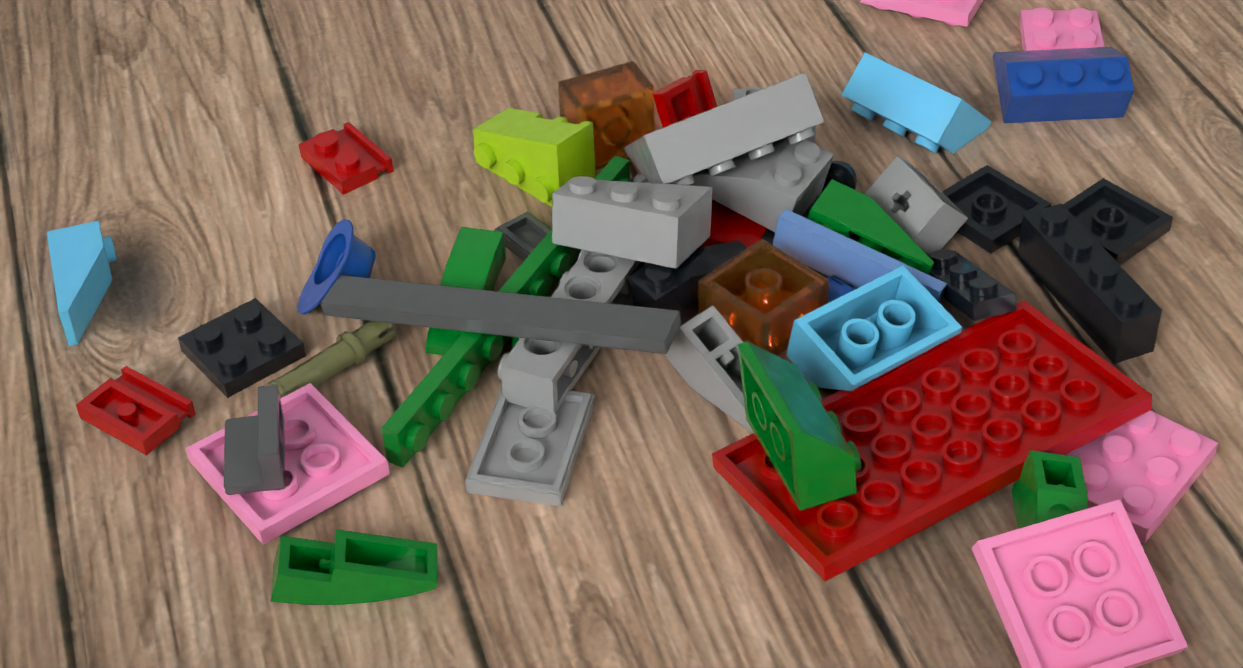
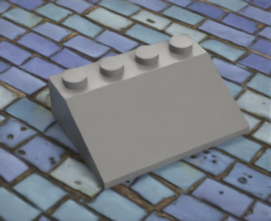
M803 73L646 134L624 149L627 156L651 183L690 185L695 183L692 174L707 168L711 176L735 167L732 158L748 153L750 160L774 152L775 149L772 143L787 137L791 145L814 136L812 127L823 123L824 119L807 75Z

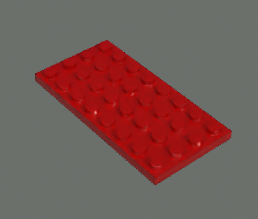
M1024 300L1016 304V311L989 317L853 391L840 390L822 399V405L826 412L833 411L835 413L844 440L846 442L852 441L858 450L861 469L855 471L857 493L800 511L754 433L712 453L713 467L826 582L1019 480L1030 450L1066 455L1150 411L1152 394Z

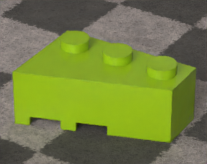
M507 108L472 129L474 156L480 166L492 171L510 184L519 187L537 198L540 202L546 203L551 207L552 193L571 178L578 176L596 178L593 122L583 121L580 124L568 123L566 117L558 116L550 120L542 118L541 113Z

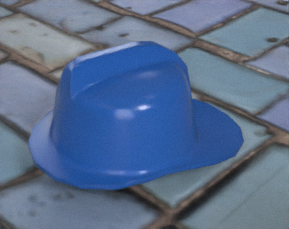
M343 219L338 222L323 243L317 264L299 297L297 309L300 314L305 315L317 307L340 275L370 278L376 258L375 251L354 235V226L350 220Z

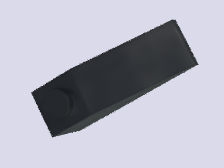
M740 241L699 247L677 269L649 263L628 278L634 306L680 311L681 325H683L766 270L767 264Z

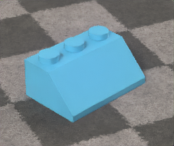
M866 52L842 93V96L854 103L851 108L853 112L870 121L873 120L875 115L885 119L882 126L904 137L907 131L917 135L914 142L935 154L939 147L954 154L987 130L992 122L963 99Z
M902 265L794 320L786 356L793 364L797 365L809 382H814L817 387L853 391L960 334L963 327Z

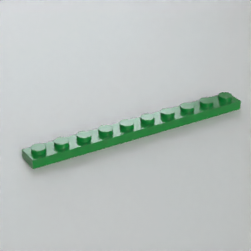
M614 155L596 176L595 180L633 182V179L630 178V161ZM551 229L498 292L547 297L549 291L561 279L562 275L569 271L570 266L576 260V254L578 251L581 252L582 249L553 244ZM466 331L459 336L382 426L381 431L386 459L389 463L403 468L416 452H420L425 447L432 432L442 421H446L450 417L456 403L466 391L474 388L480 374L491 361L494 362L498 359L503 347L511 338L510 336Z

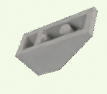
M714 305L680 326L668 353L664 355L693 390L754 433L746 420L738 353V344L743 343V341Z

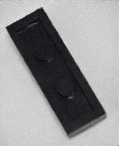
M943 249L930 254V258L934 261L930 276L947 283L943 298L973 321L1016 311V294L956 251Z

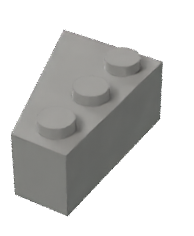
M586 176L573 177L552 193V243L677 269L710 237L713 187L595 180Z

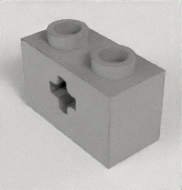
M899 156L891 162L865 193L928 255L934 251L941 250L968 219L924 173Z

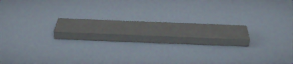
M345 275L338 277L321 301L323 313L327 316L659 354L668 353L682 324L680 311Z

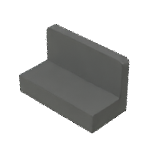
M278 385L258 387V415L231 418L225 421L224 489L227 495L285 488V419Z

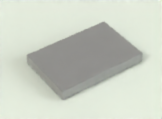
M501 387L465 480L466 493L562 506L595 407V394L568 390L565 394V401L555 414L554 411L534 405L524 407L507 402L506 397H503Z

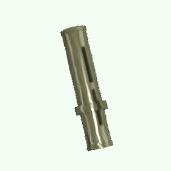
M369 321L353 332L344 331L337 336V342L276 380L270 381L268 386L278 385L280 398L309 383L316 388L351 365L358 367L366 361V355L385 343L396 338V331L393 329L389 332L386 331L393 327V324Z

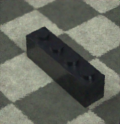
M1062 203L1024 214L1017 256L1111 362L1116 364L1153 352L1162 309Z

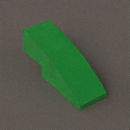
M461 227L448 258L440 286L494 291V285L506 260L504 232ZM429 327L425 345L426 353L444 355L464 331Z
M336 529L332 543L280 536L273 562L270 602L300 605H346L402 598L435 590L438 583L437 544Z

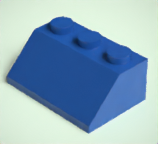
M1113 47L994 52L993 54L1004 123L1124 117L1134 92L1128 58Z

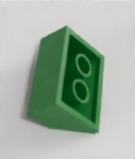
M747 341L739 343L738 353L746 420L798 509L801 511L857 493L855 471L861 469L858 450L852 441L846 442L842 437L835 413L833 411L826 412L816 384L814 382L808 383L797 365Z

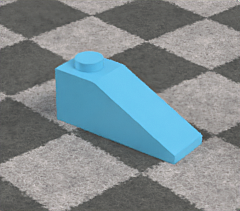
M99 221L46 232L58 313L68 346L78 345L113 280L110 262L117 261V255L112 236L103 237Z

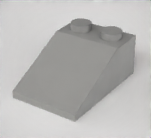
M786 137L772 143L775 149L774 152L750 160L748 153L732 158L735 167L713 176L710 175L708 168L692 175L695 183L690 185L713 187V200L775 232L778 218L785 209L802 216L822 192L834 154L805 139L790 145Z

